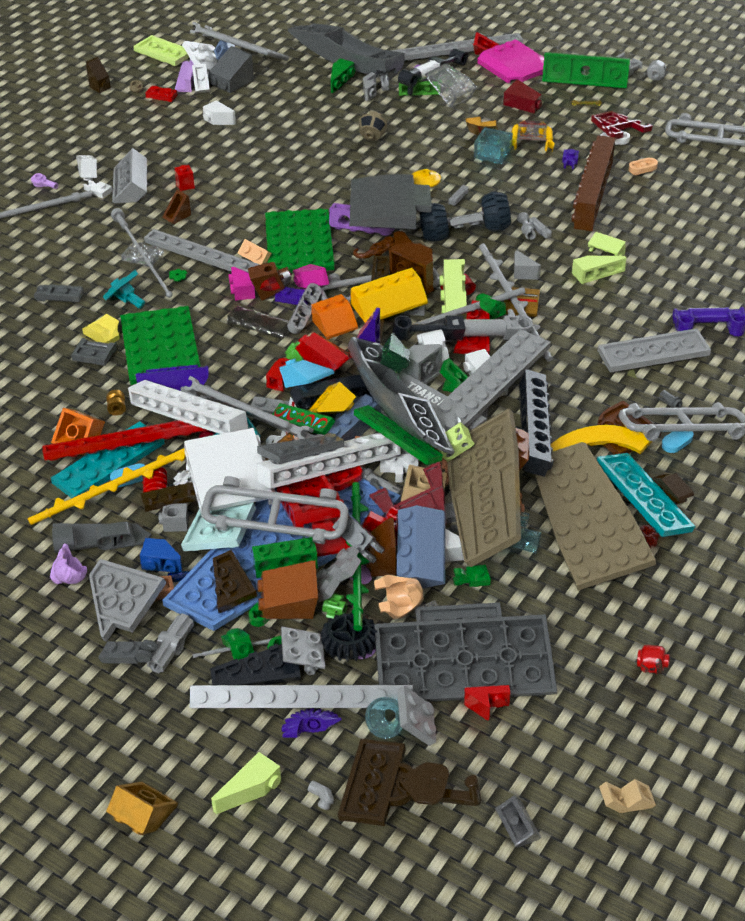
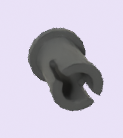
M666 390L659 394V401L664 402L670 408H681L683 402L680 397H675Z

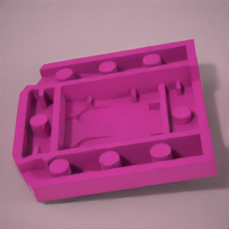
M515 39L483 51L478 57L477 63L507 83L515 79L523 82L543 74L544 57Z

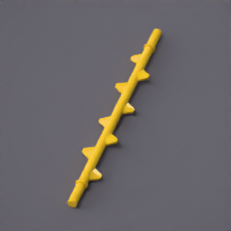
M184 448L168 456L159 455L156 461L134 471L126 467L123 469L121 477L98 487L92 485L89 491L67 501L56 498L54 507L46 508L45 511L29 517L28 521L30 525H33L48 517L52 518L51 516L73 506L84 509L86 500L109 490L115 492L118 486L142 475L151 479L155 469L175 460L184 461L186 457Z

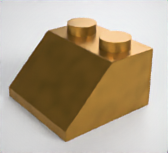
M136 782L116 786L106 812L114 816L113 819L115 821L132 827L133 832L145 835L146 833L155 832L176 809L178 802L144 782Z

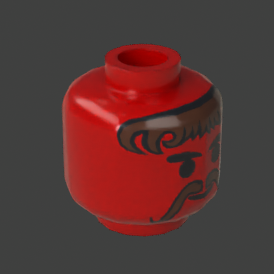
M644 645L642 650H638L637 667H640L643 673L662 674L665 667L669 668L670 654H666L663 646Z

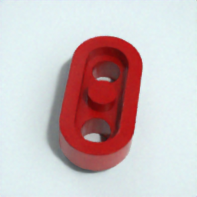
M360 466L333 472L328 475L329 483L333 484L335 491H341L351 486L353 482L361 481L363 477Z

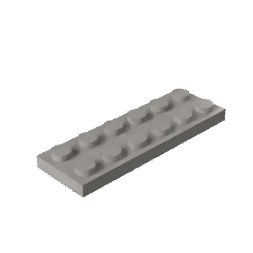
M697 328L598 345L597 350L609 372L709 356L711 354L710 347Z

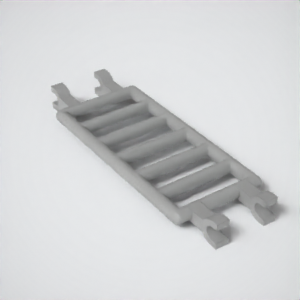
M192 376L188 378L192 381V386L184 387V390L194 393L197 391L206 395H200L201 398L210 401L214 400L223 405L245 411L247 416L287 432L299 439L324 436L322 434L312 435L308 431L312 433L314 429L309 426H296L286 420L218 392L208 385L204 386Z

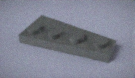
M328 433L325 436L257 446V453L278 464H283L344 447V439L337 437L336 434Z

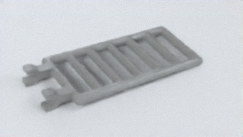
M192 23L196 28L195 30H190L191 33H202V36L213 37L284 61L289 60L287 55L213 31V28L205 25V28H202L199 23Z

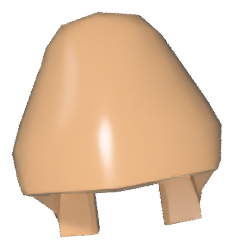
M385 575L378 580H374L375 590L386 588L387 601L378 604L380 613L385 612L389 614L393 620L405 617L424 600L422 586L415 578Z

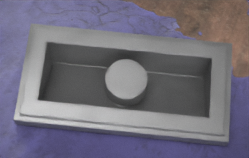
M515 795L495 808L516 848L541 839L523 803Z

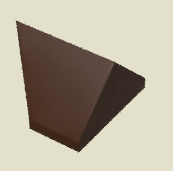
M176 190L162 218L172 224H176L191 215L189 196L179 190Z

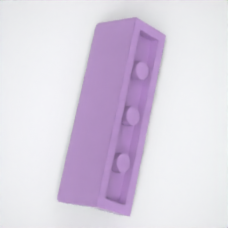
M191 59L190 61L182 62L175 86L177 92H192L194 85L192 65L194 64Z

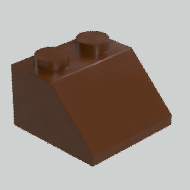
M388 518L370 532L376 538L375 540L384 548L382 554L377 552L371 545L367 549L376 558L374 563L369 561L366 564V568H371L372 577L396 576L394 519Z

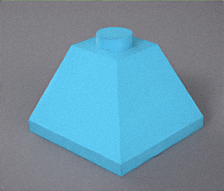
M296 359L285 361L286 365L279 367L285 388L309 384L334 374V370L306 360L296 361Z

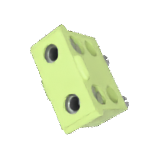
M460 418L454 419L455 426L445 431L455 451L454 454H448L439 450L443 454V459L447 462L475 444L471 439L469 429L461 423Z

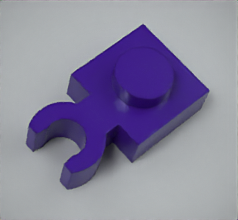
M564 149L562 159L564 169H566V166H572V169L575 168V164L578 163L579 151Z

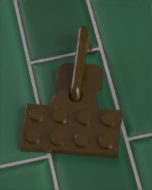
M360 739L338 811L339 821L385 826L390 806H401L412 799L416 803L427 805L444 802L478 806L481 803L478 778L475 775H470L465 779V785L469 787V791L446 789L449 770L445 765L425 762L413 769L409 765L402 763L406 751L404 743Z

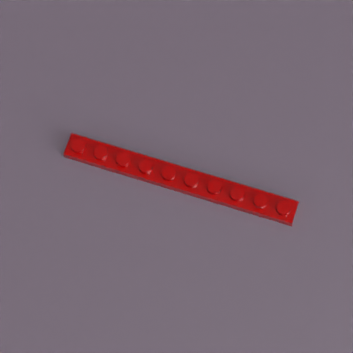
M178 420L44 445L42 449L45 461H56L61 457H76L83 453L93 454L98 452V450H113L120 446H134L136 443L141 442L151 443L157 439H171L178 435L188 436L194 432L210 430Z

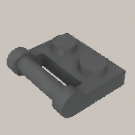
M82 338L71 355L72 360L106 366L112 354L116 352L117 344L113 342L90 341L88 338Z

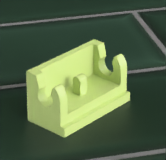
M595 232L588 242V247H590V252L598 248L605 252L613 253L615 256H623L625 254L626 241Z

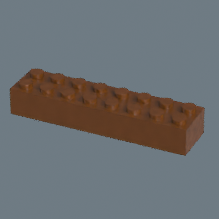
M597 135L596 141L592 143V149H590L587 164L585 165L579 189L576 193V199H574L573 209H575L572 215L574 229L593 231L613 165L615 137Z

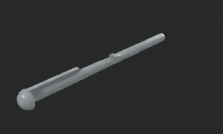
M521 287L491 298L497 301H504L525 294V289ZM480 301L413 324H434L445 320L446 316H458L480 309Z

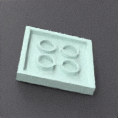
M253 502L210 511V514L251 521L256 507ZM199 509L181 546L183 551L239 547L247 528L228 526L227 531L218 530L215 528L216 524L209 523L204 518L202 519Z

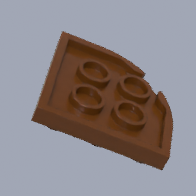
M621 401L606 409L600 415L597 425L625 427L618 414L620 410L628 408L630 405L625 401ZM632 415L627 416L635 424H653L643 415L640 418H634ZM614 443L603 445L614 455L629 454L633 451Z

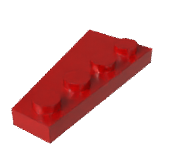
M480 308L468 312L466 319H489V313ZM463 336V340L457 341L454 353L468 354L485 349L489 354L490 336Z

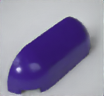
M186 365L148 369L146 373L138 372L135 375L137 383L147 380L181 391V387L192 386V381L188 379L189 376L196 378L200 384L204 385L208 379L209 369L208 366Z

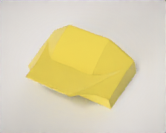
M105 314L99 320L82 328L83 334L97 342L115 343L120 339L118 333L119 321Z

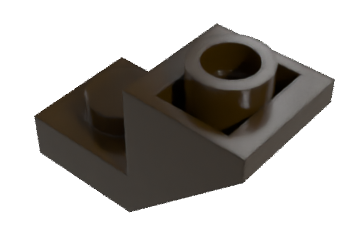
M663 473L652 478L676 504L687 502V498L694 496L693 490L677 473Z

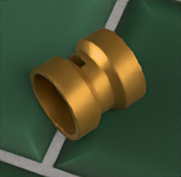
M120 390L110 391L106 396L108 412L112 415L123 414L126 410L124 393Z

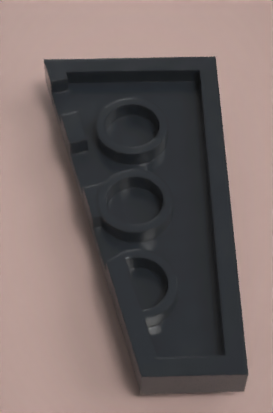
M275 644L259 653L256 651L240 660L234 659L210 668L212 685H269L301 680L299 664L283 662L282 644Z

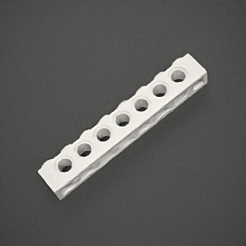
M147 380L128 387L131 405L219 434L248 429L245 411Z
M375 433L344 441V447L283 464H278L272 460L257 463L258 482L272 489L401 455V447L382 434Z

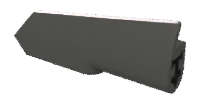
M129 522L111 524L54 523L52 525L55 554L59 552L64 543L69 546L70 551L95 547L101 550H110L142 545L145 538L152 537L151 533L144 530L138 524H131Z

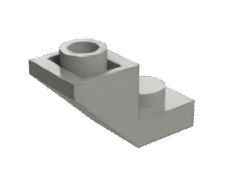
M373 72L363 77L365 101H369L377 93L376 74Z

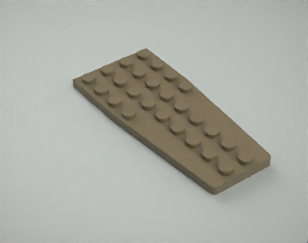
M509 408L469 431L471 439L475 443L474 446L447 462L449 486L463 559L470 567L490 558L519 542L521 539L519 451L514 413Z
M580 442L553 451L551 459L554 462L551 470L547 471L545 477L534 475L558 548L577 590L579 591L655 566L656 559L635 518L586 443Z

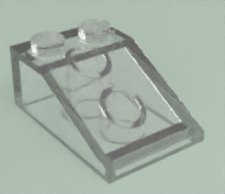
M446 63L425 73L427 79L450 108L469 99L477 89L467 75Z

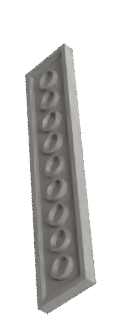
M519 330L434 409L445 431L455 426L454 419L460 418L461 423L465 427L473 423L524 373L525 369H529L550 348L551 342L524 330Z

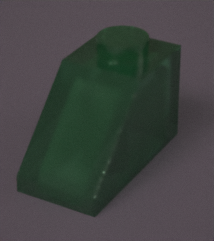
M392 333L382 348L380 364L400 374L402 369H406L410 363V351Z

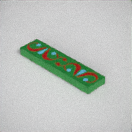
M279 403L272 415L296 426H309L314 429L312 433L324 436L335 423L332 417Z

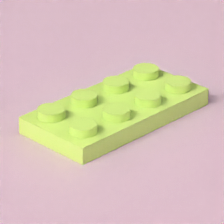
M153 35L134 45V51L161 62H166L172 66H177L189 58L183 46Z

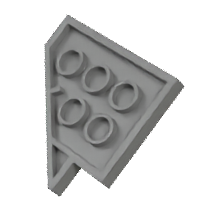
M100 559L90 572L89 578L102 639L107 642L116 627L133 633L166 585L165 579Z

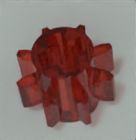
M649 525L641 526L640 530L650 549L652 546L656 547L659 533H655L654 527Z

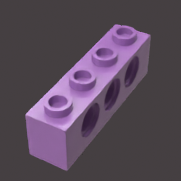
M333 203L329 208V225L335 229L346 228L350 231L376 232L385 236L392 234L395 228L349 226V220H346L344 216L350 219V205Z

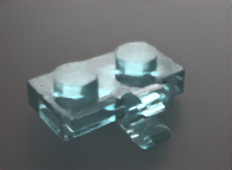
M521 512V539L510 547L536 554L541 532L527 529L526 526L530 514Z

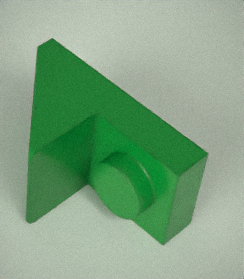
M450 358L444 360L440 369V373L446 379L442 390L453 392L468 376Z

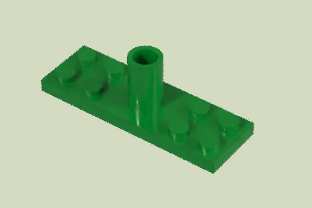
M545 52L542 82L627 88L630 58ZM583 66H589L590 69L585 70L583 69Z

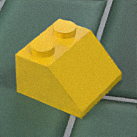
M341 382L328 386L308 411L322 415L342 413L345 410L351 409L356 396Z

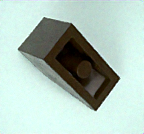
M96 57L86 61L89 87L98 93L110 89V78L100 59Z

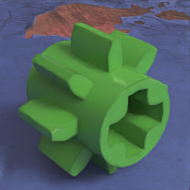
M335 593L330 598L324 600L322 611L327 612L326 618L334 619L335 614L339 616L343 612L346 614L348 602L343 601V595Z

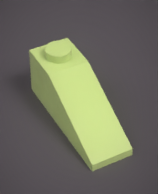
M584 256L573 260L572 274L581 284L624 272L627 258L625 256Z
M258 752L211 798L213 812L219 814L267 795L280 784V766Z

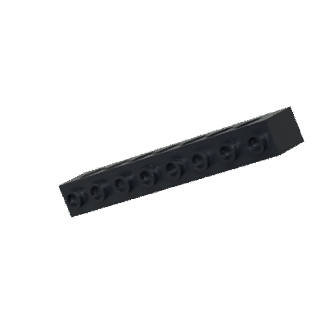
M525 369L519 382L521 429L529 433V460L522 467V471L545 477L547 471L551 470L554 462L551 459L553 448L551 447L552 436H550L551 425H549L550 414H548L550 407L548 403L549 393H547L548 383L546 382L545 374Z

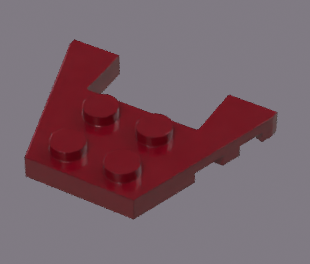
M613 111L594 114L591 117V121L609 137H615L616 139L623 138L624 132L621 130H625V128L632 127L645 133L652 131L653 127L651 124H647V126L642 125L639 120H628V116Z
M440 462L423 469L431 488L396 505L393 504L387 488L380 489L369 495L386 515L391 507L400 510L417 505L443 510L445 512V525H447L443 475ZM397 513V514H396L397 519H396L395 522H394V523H396V524H398V513Z

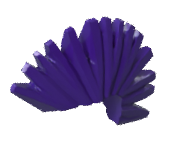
M314 708L306 709L305 712L300 710V712L291 714V718L285 719L286 724L282 725V732L285 733L282 734V737L297 738L304 731L312 733L325 731L342 719L329 710L323 712L322 709L314 712Z

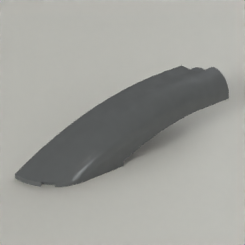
M311 24L288 28V32L316 54L333 63L340 58L352 61L357 72L365 74L373 72L376 75L388 72L398 73L404 64L405 55L403 52L384 50L369 45L345 31L344 27Z
M351 337L348 343L351 357L369 393L384 413L415 438L453 455L455 451L429 400L419 398L403 383L394 370L382 344Z

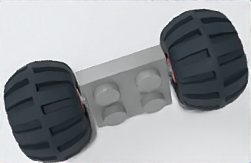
M502 192L486 194L481 199V213L477 212L449 218L447 217L445 207L439 203H431V212H419L423 236L428 241H441L448 238V223L454 228L464 227L465 223L470 225L480 224V221L484 219L486 229L493 232L503 231L511 225L509 201L507 195Z

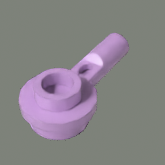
M36 173L31 177V182L36 187L58 188V183L47 180L46 176L41 173Z

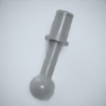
M521 212L517 216V221L523 225L521 231L526 239L533 240L536 236L534 226L528 223L529 215Z

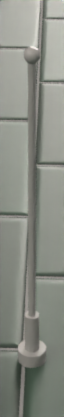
M120 208L113 209L111 212L112 219L115 222H119L121 227L126 230L165 290L166 296L171 298L173 293L167 289L128 229V224L124 220V212Z

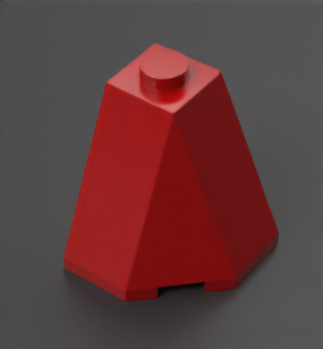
M315 332L310 336L305 334L298 340L300 344L295 348L304 360L332 369L334 372L352 358L349 352Z

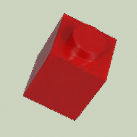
M190 165L175 167V179L178 189L180 191L194 189V175Z

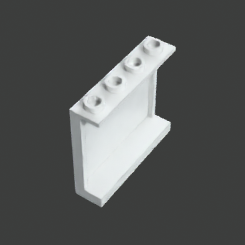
M254 428L184 441V452L202 519V505L206 492L215 485H223L225 476L240 479V488L275 492V488L270 489L258 482L257 463L266 460L264 456L257 453V446H260L261 442L259 435H255ZM217 493L213 496L210 511L267 499ZM268 499L269 505L272 504V500Z

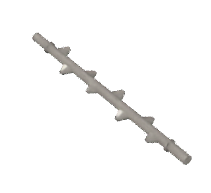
M484 243L480 244L479 248L484 255V259L489 263L494 272L489 278L491 280H499L505 293L512 291L511 288L515 284L507 281L499 269L503 261L493 259V255L489 252ZM517 297L510 298L519 314L518 316H528L524 310L528 302L519 301ZM533 324L530 333L540 337L537 332L540 329V325ZM547 350L543 356L547 362L553 360V357L549 350Z

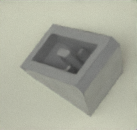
M515 251L514 279H540L541 265L521 252Z

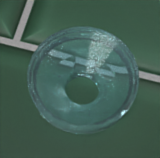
M380 697L369 704L365 720L371 733L379 738L389 739L402 731L403 728L400 727L399 706L396 699ZM387 709H391L395 713V720L393 722H389L385 718V711Z

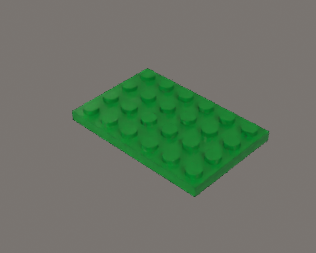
M328 209L265 212L267 251L271 253L268 263L275 262L278 270L288 267L290 273H294L293 270L309 264L324 267L326 271L335 270Z
M189 306L120 315L130 386L137 384L136 373H146L148 369L198 365L200 367Z

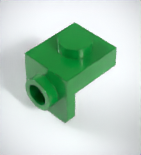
M234 628L229 630L226 635L221 636L223 644L231 650L233 660L248 657V654L254 652L249 634L242 629Z

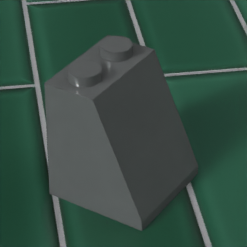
M233 46L229 47L209 71L210 84L232 93L253 81L252 54Z

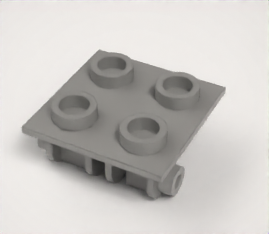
M281 627L283 662L305 665L304 671L308 675H314L318 668L325 669L321 634Z

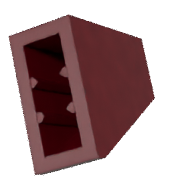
M516 80L504 92L503 105L535 114L542 106L541 94L520 80Z

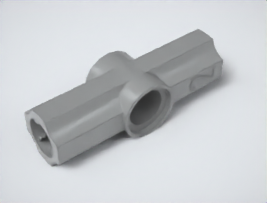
M183 613L177 615L168 630L162 631L158 636L156 643L158 648L155 652H152L151 661L146 662L147 667L153 672H164L174 655L178 656L183 650L185 638L194 626V621L188 615Z

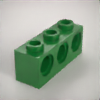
M313 537L252 546L256 578H261L262 571L308 561H315L316 569H318L317 550L315 542L312 541Z

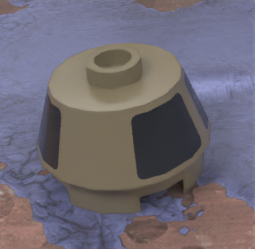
M370 111L369 114L365 115L363 113L359 119L360 134L363 138L369 141H377L386 132L387 120L381 117L382 114Z

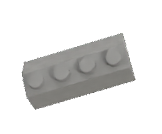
M133 148L114 167L113 203L137 202L147 194V158Z

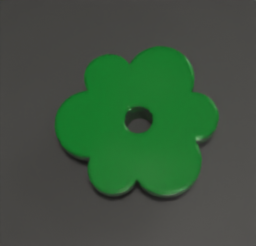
M181 269L171 270L169 272V279H173L176 282L186 279L187 271Z

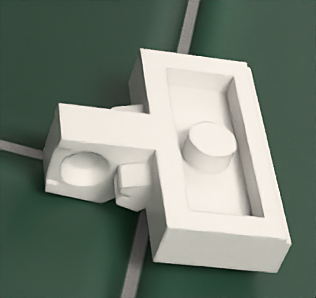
M401 454L380 460V472L395 473V482H403V473H407L409 464L418 466V459L411 454Z

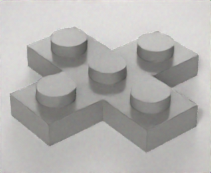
M352 546L340 550L336 555V562L328 569L320 570L316 575L319 602L330 598L341 581L352 577L361 562L357 557L359 550L356 547Z

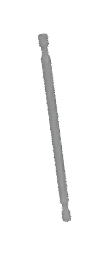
M272 638L251 643L252 646L267 644ZM228 647L205 651L202 653L192 654L193 658H197L199 656H207L231 650Z

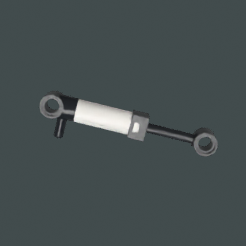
M454 48L451 50L448 59L444 60L435 56L429 58V62L410 70H401L398 82L408 86L407 94L412 95L413 88L417 82L433 75L441 76L445 74L446 65L456 63L464 66L468 60V53Z

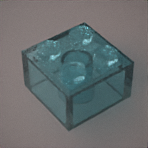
M484 127L474 142V158L502 164L512 149L513 133Z

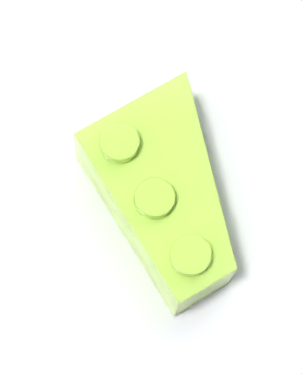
M465 259L444 260L443 275L439 276L440 286H443V290L440 291L441 301H444V305L441 306L442 313L467 306L466 279L464 275ZM467 313L458 316H463L466 319Z

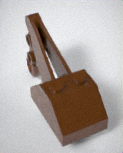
M397 231L394 233V237H385L384 240L374 243L365 253H357L359 251L358 248L353 251V255L356 258L367 259L373 255L381 256L389 250L390 275L413 268L421 279L426 295L433 291L432 249L420 243L413 244L405 232Z

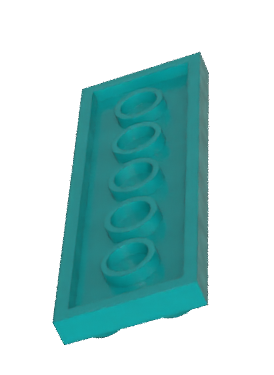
M139 421L126 430L146 427V425ZM157 439L151 443H136L134 446H120L113 450H98L96 453L87 454L51 477V482L70 498H74L89 491L92 485L98 487L109 481L110 474L114 470L131 466L165 444L164 439Z
M628 453L597 457V462L605 474L661 537L693 532L695 525Z

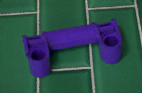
M729 307L688 308V310L673 309L672 318L677 332L693 329L694 323L725 322L731 335L739 337L745 333L744 307L739 309H729Z

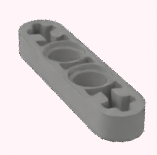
M310 283L304 290L287 325L291 333L299 334L305 327L312 311L311 306L305 304L304 300L309 301L310 304L317 303L322 292L317 284ZM298 311L303 312L305 317L301 316Z

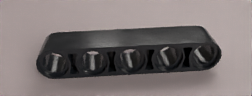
M360 374L299 385L290 391V396L296 407L304 410L310 409L328 386L341 382L356 398L365 394L371 396Z

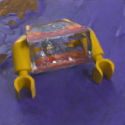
M523 120L513 126L511 139L508 140V149H510V146H514V150L517 149V139L546 141L545 151L547 152V148H551L553 152L555 145L553 142V131L545 122Z

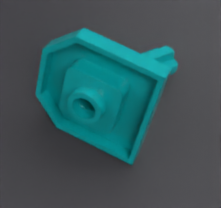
M134 270L121 280L115 279L110 284L112 287L103 298L109 300L115 295L124 303L129 301L137 308H143L145 301L134 294L135 289L130 284L138 275L137 271Z

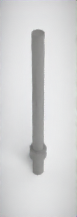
M91 190L82 193L75 192L69 196L0 212V219L71 201L78 202L81 201L80 199L92 197Z

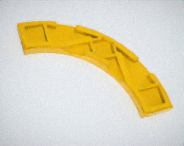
M596 425L567 433L551 443L553 451L580 442L590 446L614 443L642 454L652 441L647 440L642 432H635L626 427Z

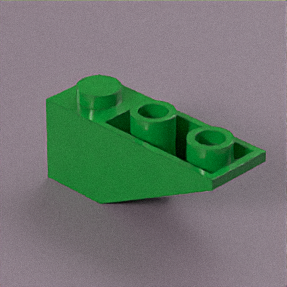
M340 58L333 64L330 80L331 93H334L355 75L354 62Z

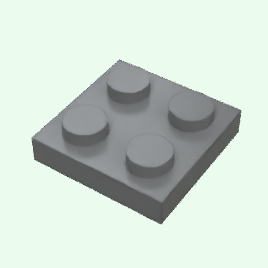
M405 686L397 689L400 727L429 746L436 743V726L434 724V708L432 704Z

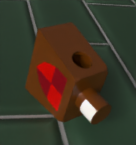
M275 262L248 268L250 280L262 301L282 291L285 288L283 279L291 276L288 267L278 270Z

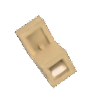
M636 779L621 789L608 782L599 786L606 807L619 813L650 809L656 806L650 787Z

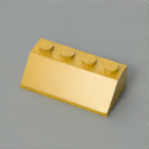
M413 268L351 288V305L365 323L376 308H380L381 320L428 304L421 279Z

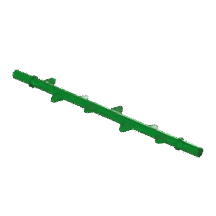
M353 482L351 516L361 524L360 513L368 511V507L360 503V483ZM358 552L357 557L361 562L351 577L353 578V594L346 595V599L353 604L352 614L355 631L362 630V594L369 592V589L361 581V565L368 564L369 561Z

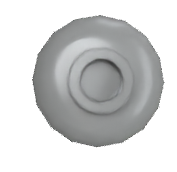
M660 60L651 62L647 69V76L651 80L659 81L666 73V65Z

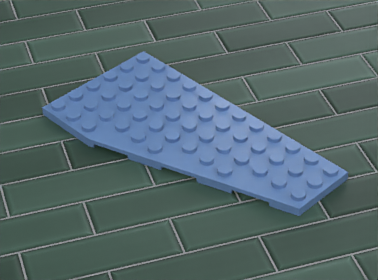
M361 479L359 481L360 503L368 507V511L360 513L362 525L370 511L384 518L386 514L369 496L377 491L375 486H372L369 481ZM351 485L341 491H337L340 500L343 499L350 515H352ZM388 490L393 504H398L401 501V495ZM268 499L255 503L256 510L251 521L268 523L272 504L269 505ZM280 503L276 524L294 526ZM309 523L303 524L304 528H309ZM247 529L239 547L211 549L162 600L163 606L179 614H186L193 621L215 631L251 609L258 602V598H261V592H257V580H261V578H256L252 546L309 537ZM232 550L255 588L257 597L219 613L217 609L213 558ZM337 554L317 557L318 568L336 558Z

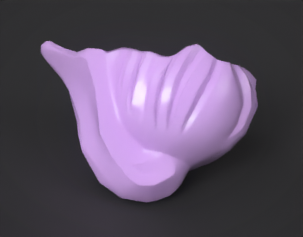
M64 543L52 565L50 578L55 584H77L84 580L87 567L82 566L80 561L72 556L69 546Z

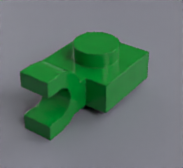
M486 565L468 566L465 570L454 568L455 577L452 579L454 586L462 585L463 583H469L470 587L490 585L491 579Z

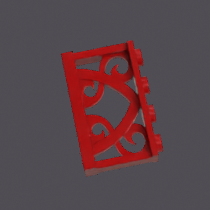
M324 475L276 487L279 493L320 497V492L323 488L334 490L333 484L329 483L328 476ZM337 492L336 500L344 503L343 499L340 500L339 494ZM281 501L294 527L304 528L303 524L334 517L340 518V510L337 508Z

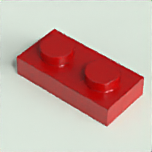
M151 86L145 92L146 98L172 102L178 95L177 90L158 86Z

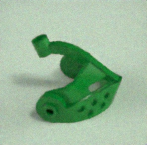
M484 293L476 296V301H480V307L489 313V319H495L506 314V303L504 301L494 300L491 298L492 296Z

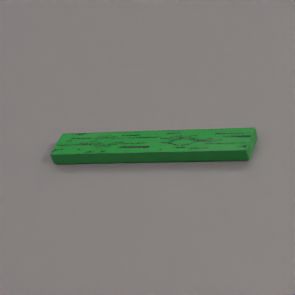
M370 405L354 409V416L424 464L430 465L442 461L443 454L407 433L395 422Z

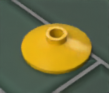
M423 169L413 173L414 184L430 185V187H434L441 182L440 174L433 170Z

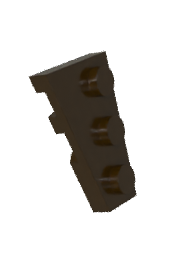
M232 550L213 558L217 609L219 613L257 597L255 588Z

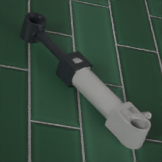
M512 309L508 310V316H504L503 319H464L463 316H446L444 324H412L409 317L401 315L394 320L392 335L397 340H406L411 331L442 329L445 340H463V336H503V340H509L519 330L530 333L533 321L528 316H515Z

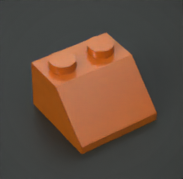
M342 294L311 304L312 321L327 339L358 329L351 305Z
M63 408L51 443L55 444L101 435L105 422L79 411Z

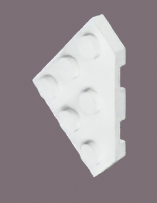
M185 41L182 46L193 64H206L208 78H210L209 71L217 63L214 53L215 47L211 44Z

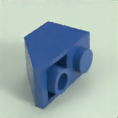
M145 538L140 553L142 570L182 573L181 556L166 540Z

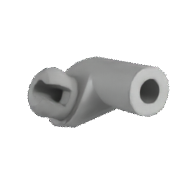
M312 780L308 786V791L319 796L318 807L326 811L329 810L331 804L334 803L331 790Z

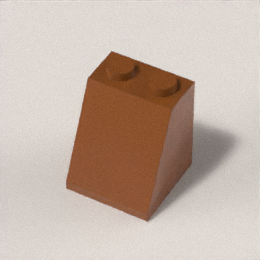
M315 561L262 571L261 580H257V592H261V598H258V611H262L263 618L313 619L318 601Z

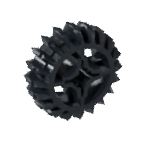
M352 611L350 614L343 612L340 616L335 614L334 619L328 618V622L324 623L323 629H321V643L326 654H330L331 658L337 657L339 661L346 659L347 662L350 659H354L357 662L358 656L365 659L366 654L372 655L373 649L376 650L375 633H377V630H375L373 619H369L368 615L362 616V630L360 631L354 630Z

